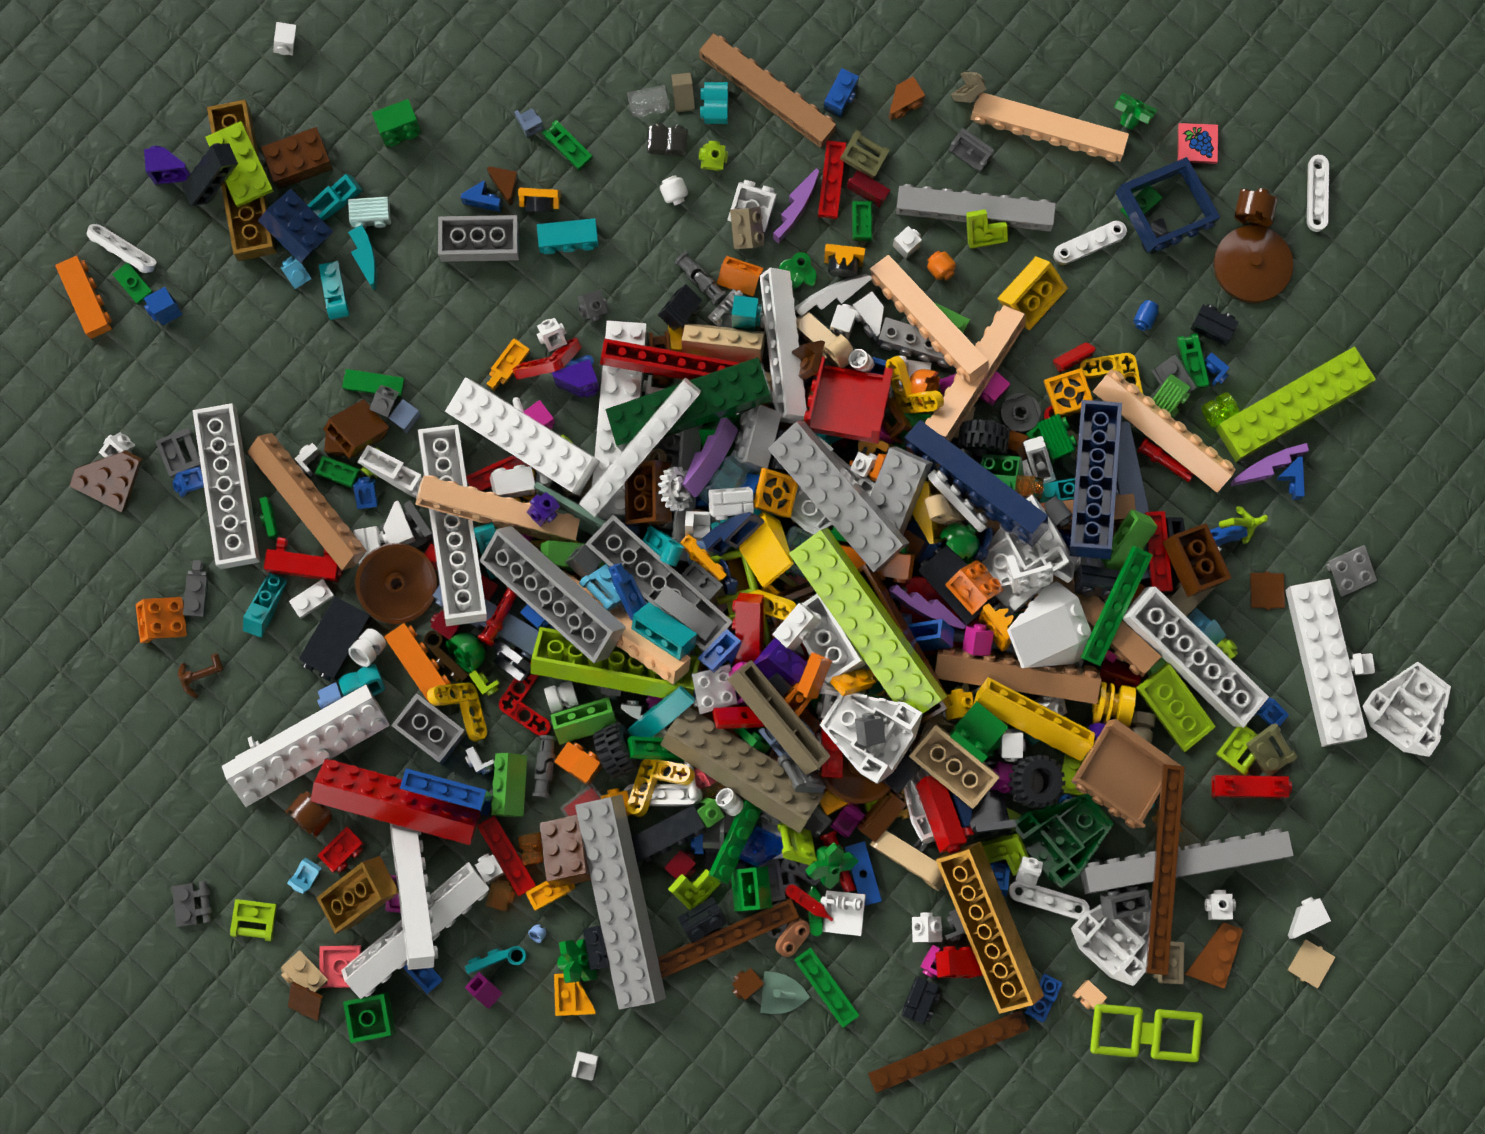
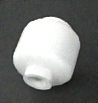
M674 175L662 181L663 184L660 186V191L666 203L673 202L675 206L685 201L684 197L688 195V190L681 177Z

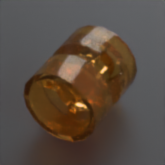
M541 832L519 836V847L523 850L521 854L523 866L543 863Z

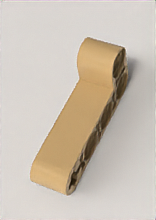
M808 311L804 315L797 317L798 335L807 343L823 340L825 345L822 356L833 366L845 368L849 364V355L854 350L850 342L843 335L835 336Z
M938 494L924 500L930 520L948 526L951 523L966 520L944 495ZM975 507L973 508L974 511H975L977 514H978L979 512H981V513H982V512H985V511H983L981 508H979V509H976Z
M885 830L876 842H871L870 846L920 877L937 891H940L945 884L935 860Z

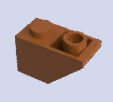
M914 76L896 85L889 113L890 120L900 119L906 115L907 111L911 109L916 110L923 105L925 94Z

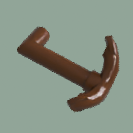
M218 653L211 655L213 666L194 673L186 671V663H181L178 669V677L183 690L188 695L195 698L199 696L189 686L190 683L224 670Z

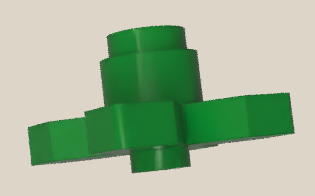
M1125 93L1121 94L1114 105V108L1123 112L1120 117V124L1132 130L1135 126H1138L1140 121L1149 124L1157 112V109Z
M832 843L829 847L823 846L816 851L817 861L813 862L805 871L810 878L814 880L820 879L824 886L832 889L839 882L840 872L851 870L859 860L854 854L850 852L844 853L839 845Z
M585 939L577 940V943L574 940L559 942L561 956H559L557 964L560 971L564 974L565 983L579 982L580 978L583 981L596 980L598 978L597 970H590Z

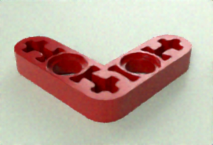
M578 338L567 340V344L559 347L550 357L516 365L512 369L516 379L551 373L564 368L581 349Z
M531 674L528 677V681H531L530 684L525 680L520 682L514 678L499 701L500 710L537 736L548 735L551 731L550 722L522 703L540 675ZM517 683L525 685V691L521 694L514 691V686ZM511 692L515 697H518L519 700L516 701V699L514 698L511 703L513 705V708H507V710H505V705L503 703L504 701H510L512 697L509 695V693ZM524 710L529 711L531 714L530 719L526 722L521 721L519 718L520 713ZM537 716L538 718L535 721L539 724L545 722V727L547 729L546 731L541 730L540 732H538L539 728L536 725L532 724V727H529L528 725H530L533 722L534 717Z

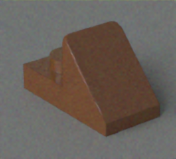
M823 340L803 344L792 351V354L802 360L798 376L803 380L818 372L825 345Z

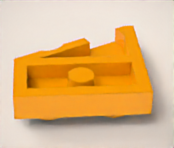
M563 973L554 974L555 1016L596 1014V1010L580 981L565 983Z

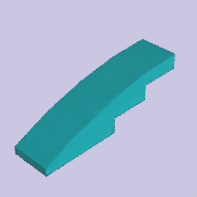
M680 685L628 728L629 734L637 737H653L691 706L695 698Z

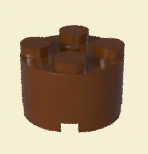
M1262 188L1257 189V191L1240 189L1234 219L1242 224H1246V221L1252 222L1253 226L1269 227L1271 223L1273 224L1278 197L1268 194L1269 191Z
M306 791L304 794H299L285 813L288 817L291 814L294 818L293 821L310 835L313 832V836L317 838L332 820L331 810L325 805L321 804L319 806L315 802H311L312 795Z

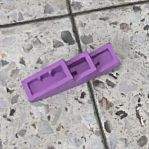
M817 168L789 195L791 205L781 214L783 224L773 233V239L778 244L793 229L807 207L819 178V170Z
M728 418L720 419L715 434L708 435L702 452H696L682 484L693 497H697L721 465L738 432V429Z
M1307 443L1287 448L1262 459L1231 481V486L1271 478L1274 475V469L1287 467L1291 463V458L1305 455L1309 451Z
M891 585L888 588V592L894 599L918 615L931 621L943 619L955 629H964L966 627L938 600H929L927 602L917 592L908 595L898 585Z

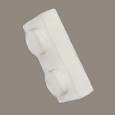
M322 579L289 602L299 618H303L335 596Z

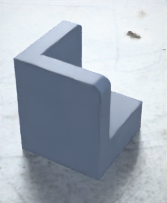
M533 109L522 114L518 110L514 112L526 137L544 129L542 120Z
M402 399L389 416V419L401 427L407 434L421 414L419 410Z

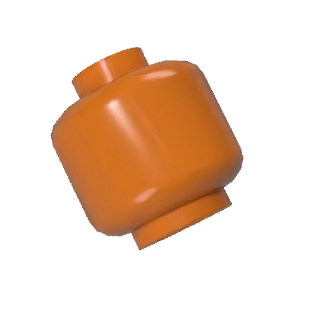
M937 251L929 257L927 269L935 279H945L947 281L954 276L956 263L947 252Z

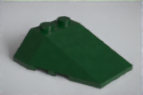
M1082 794L1064 800L1062 803L1049 805L1034 812L1033 810L1026 812L1015 820L1017 827L1014 833H1019L1029 857L1043 862L1042 872L1059 887L1064 888L1080 875L1114 823L1099 805L1092 800L1089 794Z

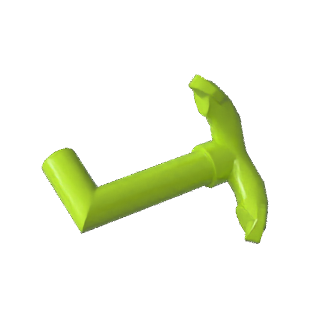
M1238 506L1236 507V512L1243 518H1230L1220 521L1219 527L1221 529L1231 526L1247 527L1248 536L1242 538V543L1246 544L1250 541L1255 528L1268 521V516L1263 515L1262 517L1254 518L1243 507Z

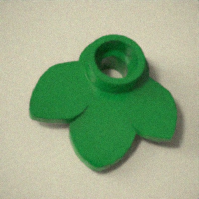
M798 252L792 259L784 260L779 266L781 270L790 271L792 290L798 288L803 282L811 287L814 286L817 275L816 270L811 266V259L808 254ZM800 258L805 260V264L802 266L797 263Z

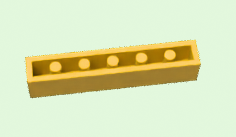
M987 677L976 693L974 703L978 701L1001 721L1014 726L1035 739L1041 740L1052 748L1066 753L1072 758L1082 761L1094 745L1095 733L989 677Z

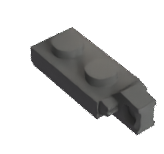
M193 560L192 571H188L186 577L184 616L205 617L208 577L207 572L203 571L204 563L199 560Z

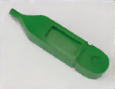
M811 884L808 895L821 903V897L816 886ZM808 911L810 933L817 937L823 931L822 917L815 916Z

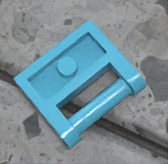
M605 564L589 576H584L579 584L583 588H587L603 604V607L610 611L621 604L622 601L613 585V578L609 572V567ZM593 583H595L610 599H608Z

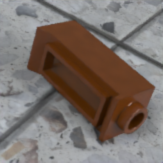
M665 331V336L653 337V332L649 333L650 347L665 345V349L670 350L669 331ZM653 374L654 384L657 383L659 386L668 385L669 382H673L672 377Z
M889 395L886 407H889L898 423L892 426L886 415H884L883 425L890 438L902 444L903 440L898 435L904 430L910 432L913 427L896 400Z
M890 789L877 800L862 819V822L857 824L859 830L876 842L907 805L903 800L904 795L901 792L898 794Z

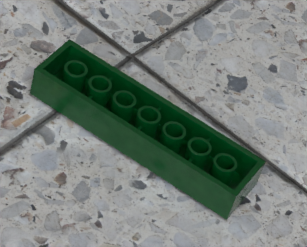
M759 357L689 380L701 392L664 437L773 401L763 364ZM679 384L605 409L616 447L621 452Z

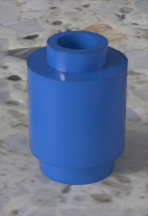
M1145 300L1140 305L1133 320L1137 329L1146 331L1152 328L1159 313V306L1155 302Z

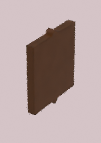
M1268 571L1265 573H1250L1251 608H1265L1266 610L1270 608H1285L1284 573H1269Z
M292 982L288 1007L301 1013L303 1016L305 1015L318 1021L320 1019L323 996L311 991L308 987L305 988Z

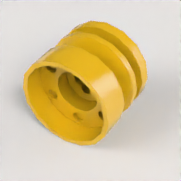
M1101 681L1097 704H1092L1093 723H1100L1103 716V724H1106L1112 717L1129 728L1134 713L1136 688L1122 685L1117 694L1115 693V685L1111 683L1106 692L1107 684Z

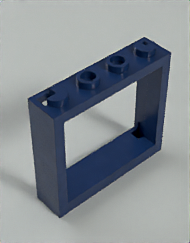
M1187 157L1121 184L1115 192L1148 253L1155 250L1162 251L1167 247L1166 245L1171 243L1176 245L1187 236L1192 238L1198 235L1199 231L1203 229L1208 231L1216 226L1215 223L1220 218ZM1181 173L1205 218L1156 238L1132 193Z

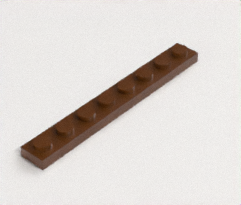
M791 898L707 935L694 943H689L658 957L662 979L798 919L799 916Z
M1019 1010L869 1072L868 1076L875 1093L1025 1032L1029 1028L1022 1011Z

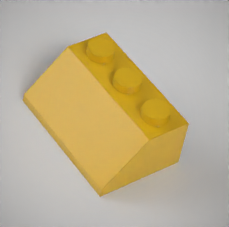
M1035 257L997 299L1002 306L1005 305L1024 313L1025 328L1031 330L1068 287L1051 262Z

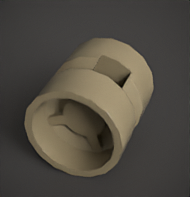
M1134 711L1129 729L1152 744L1153 732L1151 728L1155 726L1156 715Z

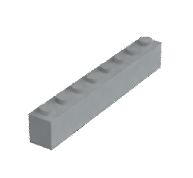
M905 184L899 186L896 214L967 222L966 212L986 209L988 224L1006 222L1007 227L1051 232L1054 223L1055 203H1051L1050 200L1046 199L1033 201L1027 197L1015 199L1009 195L997 197L992 196L990 193H981L979 195L973 194L971 191L934 190L933 187L929 186L916 188L913 185Z

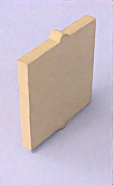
M1305 939L1287 971L1299 977L1300 981H1306L1315 988H1318L1335 957L1324 951L1322 946L1318 947Z

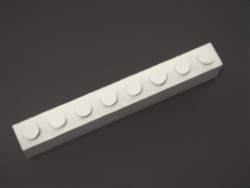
M769 268L760 275L774 406L775 411L782 413L780 422L794 424L796 421L804 419L807 407L803 379L798 376L801 359L792 354V351L799 347L790 271Z
M684 378L581 499L579 504L595 517L699 396L701 390L687 378Z
M390 823L408 970L434 967V959H438L437 946H433L435 928L430 926V923L433 922L432 910H428L430 892L425 890V887H428L427 874L423 875L426 864L425 857H421L420 853L423 852V841L418 839V835H421V832Z

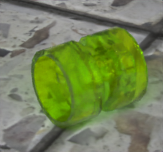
M1228 392L1217 396L1215 401L1210 400L1201 405L1205 419L1213 428L1225 421V418L1229 419L1239 413V408L1234 398Z

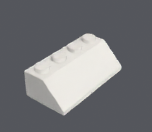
M818 594L802 603L821 619L811 631L809 637L803 641V644L810 655L812 652H816L832 660L825 678L826 683L829 684L834 676L864 667L866 662Z

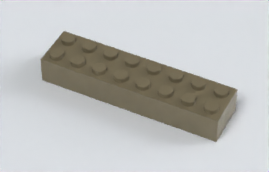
M690 707L675 719L660 744L798 833H801L825 794L824 791L823 793L795 792L791 779L778 762L753 748L729 731L716 729L713 721Z

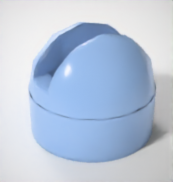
M541 925L533 926L528 932L529 937L537 943H541L547 934L546 928H541Z

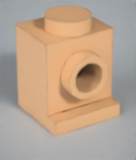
M1086 980L1072 995L1075 999L1080 997L1081 1000L1079 1002L1088 1010L1090 1008L1094 1010L1096 1004H1106L1104 1000L1107 997L1089 980Z

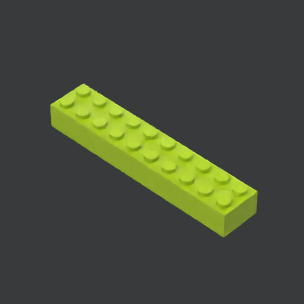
M828 527L821 529L789 553L894 702H904L925 713L947 697Z

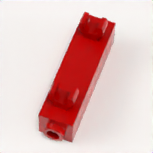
M278 537L276 550L267 549L263 569L268 573L338 582L339 577L343 575V570H341L325 549L324 557L286 552L288 540Z
M932 775L925 776L915 785L939 852L953 854L961 850L960 847L967 842L968 836L974 835L971 827H961L949 794L950 790Z
M1214 775L1211 777L1212 797L1285 799L1292 793V782H1289V776Z

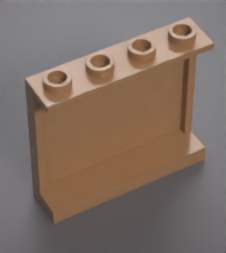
M1113 719L1107 721L1071 782L1076 785L1075 788L1079 792L1092 796V800L1095 803L1109 808V813L1126 820L1125 824L1133 829L1144 828L1146 825L1142 822L1161 791L1163 764L1181 765L1120 721Z

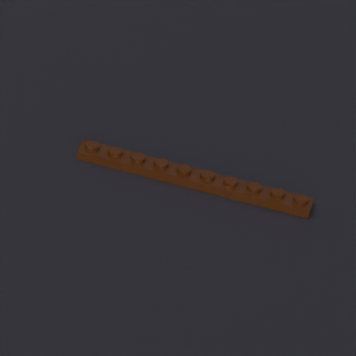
M1167 764L1162 766L1146 973L1168 975L1185 766Z

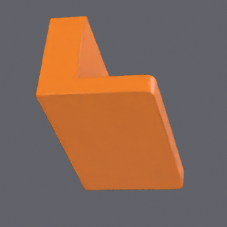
M726 256L721 265L717 284L754 296L764 268Z
M816 652L811 653L797 687V691L804 694L803 697L810 699L818 698L832 660Z

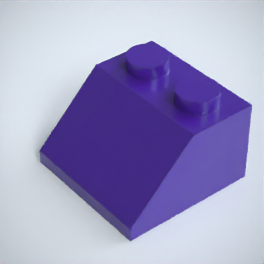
M151 146L150 149H144L145 170L155 185L184 182L191 174L185 163L166 148Z
M590 359L552 372L556 387L581 398L584 396L586 398L593 397L600 391Z
M775 637L753 663L767 680L775 673H778L792 686L801 680L808 659L797 650L794 651L786 648Z

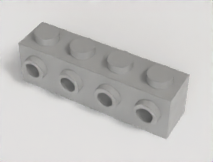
M885 318L878 340V345H881V348L889 351L892 349L898 350L902 355H914L919 357L921 361L937 362L941 367L949 368L944 355L934 350L931 341L928 338L924 339L916 326Z

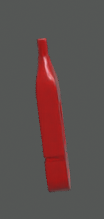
M793 884L785 888L786 895L815 916L827 918L832 922L833 918L828 915L825 907Z

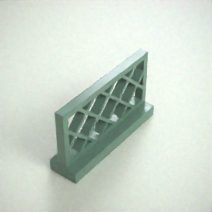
M536 482L534 485L537 495L542 496L547 492L557 500L560 506L557 513L572 514L575 518H579L578 528L591 536L607 521L597 516L594 517L581 505L550 487H545L539 482Z

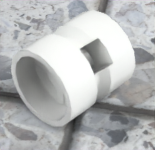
M366 629L359 637V640L355 641L349 648V655L357 664L368 667L376 659V656L384 650L387 645L386 640L376 630Z
M572 681L560 683L559 687L553 685L544 688L551 713L562 711L564 706L571 708L579 705Z

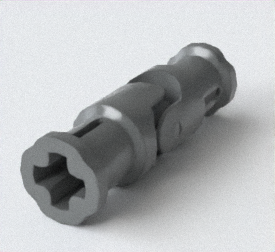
M687 251L682 253L674 262L676 266L679 265L686 272L685 275L712 300L713 305L720 303L727 295L725 291H722L715 284L716 281L713 278H709L708 273L699 263H695L689 257Z
M540 735V752H537L534 776L536 780L535 792L532 796L550 798L549 787L553 779L554 746L557 737Z

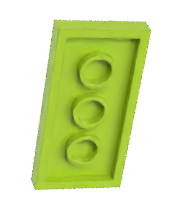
M241 121L205 137L209 147L215 143H229L236 157L238 165L225 182L237 208L274 192Z
M1170 663L1163 665L1136 687L1183 752H1186L1216 727Z

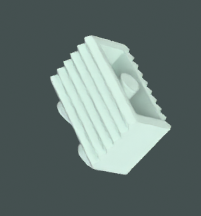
M388 197L348 199L349 222L352 227L356 228L362 224L364 229L371 225L376 228L386 227V224H391L390 201Z

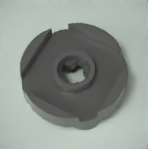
M1016 393L1009 396L1003 403L1000 412L1004 426L1018 433H1026L1033 429L1039 422L1041 409L1036 399L1024 393ZM1020 408L1021 411L1026 412L1023 418L1016 416L1017 409Z

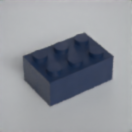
M292 189L271 205L258 220L300 263L318 249L333 233Z

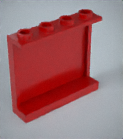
M822 357L818 372L815 374L817 380L812 381L811 391L814 393L813 396L809 395L807 407H810V410L805 411L804 422L807 423L814 433L879 444L892 383L893 369L885 367L884 375L824 365L825 357Z

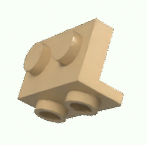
M300 950L281 967L283 972L281 976L288 984L295 982L305 988L308 987L313 992H317L328 982V979Z

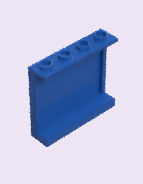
M407 768L405 769L400 786L402 790L482 810L481 814L485 816L489 815L493 795L485 789Z

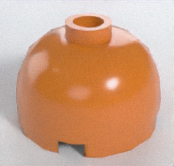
M930 369L915 371L910 376L911 393L938 391L940 377L936 375L939 372ZM918 398L920 405L923 406L922 401Z

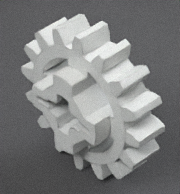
M671 467L668 470H664V475L660 476L662 483H658V486L661 487L659 494L663 496L661 501H666L665 507H670V511H682L685 508H689V503L693 502L691 494L682 486L688 471H683L682 467Z

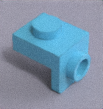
M290 256L282 262L283 265L280 268L294 289L311 279L303 265L295 257L292 258Z
M305 857L287 884L296 892L305 894L313 887L322 868Z

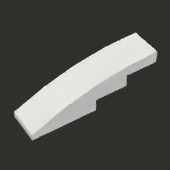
M866 273L829 285L795 306L794 309L802 316L815 305L822 310L834 299H837L842 304L869 282L872 277Z
M367 445L358 463L391 485L417 499L420 482L423 479L421 474L403 466V462Z

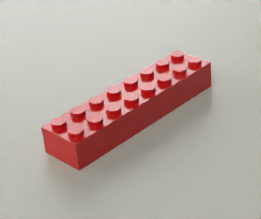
M325 759L314 781L311 802L467 845L471 844L482 810L400 789L402 779L362 769L354 765L340 763L336 760Z

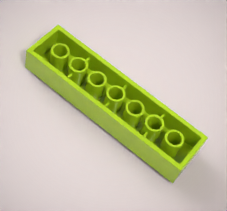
M1354 346L1223 421L1215 430L1237 463L1369 387L1376 379Z
M540 627L531 658V674L665 698L681 685L693 696L695 689L692 674L699 672L700 661L698 659L699 656L690 655L689 671L675 684H671L653 670L648 669L643 663L631 657L620 647L615 646L608 659L593 663L557 630Z

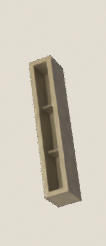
M752 660L739 667L727 679L805 775L819 769L830 757L829 753Z

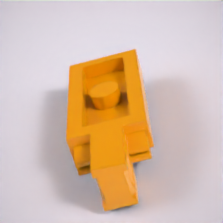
M514 338L492 366L489 373L491 379L487 382V387L495 391L500 383L504 385L514 374L512 369L523 362L530 349Z
M688 534L680 542L685 547L684 550L689 554V558L697 562L719 582L726 577L724 568L718 563L715 564L705 549L698 547L696 539Z
M863 668L834 676L830 683L842 696H847L872 688L878 679L871 669L866 670Z
M545 881L525 893L534 910L537 911L572 892L576 887L574 884L553 888Z

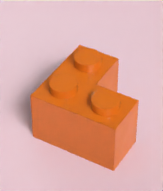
M567 742L554 762L589 787L603 766L596 754L591 751L587 754L583 751L585 748L574 742L571 744Z

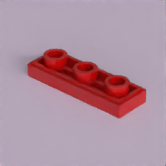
M749 707L714 708L712 711L716 729L765 727Z

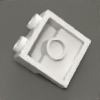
M744 180V183L739 182L731 209L760 207L763 232H765L777 193H774V188L763 185L762 189L755 187L756 183L749 180ZM729 213L728 221H731V215H730V213Z

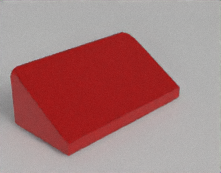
M1083 343L1055 358L1053 363L1058 372L1061 373L1093 356L1096 348L1089 343Z

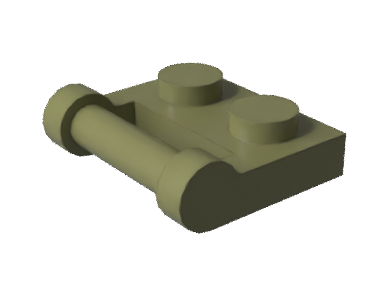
M855 130L840 160L874 179L890 149L879 146L861 135L860 131ZM856 142H859L867 148L871 149L872 151L876 152L877 154H879V157L873 155L872 153L858 146Z
M1276 723L1270 725L1246 743L1265 776H1272L1287 763L1297 759L1295 751L1290 749L1280 733L1279 725ZM1271 736L1275 738L1284 753L1281 757H1279L1268 739Z

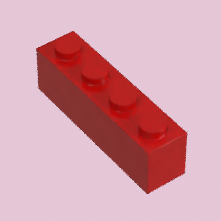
M739 593L737 599L733 600L732 611L735 612V618L733 619L732 630L735 631V636L742 643L732 663V667L742 661L747 663L752 660L754 662L764 651V595Z

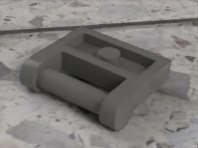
M190 428L155 441L170 478H174L181 471L198 466L201 468L200 458L191 438L192 432ZM184 439L192 459L189 463L186 462L178 440Z
M787 754L781 755L778 758L777 762L780 767L785 769L793 783L792 787L795 792L823 793L826 786L816 770L805 775Z

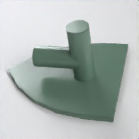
M764 972L765 985L763 986L760 1013L782 1014L801 1006L810 998L805 989L787 975L776 972Z

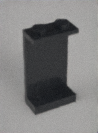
M948 545L945 547L940 546L934 551L933 554L935 556L930 560L925 559L918 565L917 575L923 576L961 618V622L969 626L980 616L983 606L988 603L992 606L997 601V597L995 596L988 600L972 615L945 585L967 564Z
M335 596L299 657V660L303 662L302 667L311 672L314 669L321 672L319 676L329 682L331 678L337 681L339 677L336 675L349 654V648L357 640L365 624H370L373 619L372 616Z
M985 759L984 761L991 769L1000 762V760ZM990 788L972 809L969 827L972 828L974 833L972 835L973 840L1008 836L1014 833L1017 827L1015 819H1009L1003 793Z

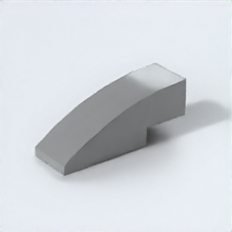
M667 585L654 600L657 606L696 632L705 641L718 625Z

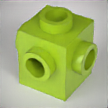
M709 141L699 150L701 169L723 170L724 163L727 162L728 151H725V146L720 145V142Z

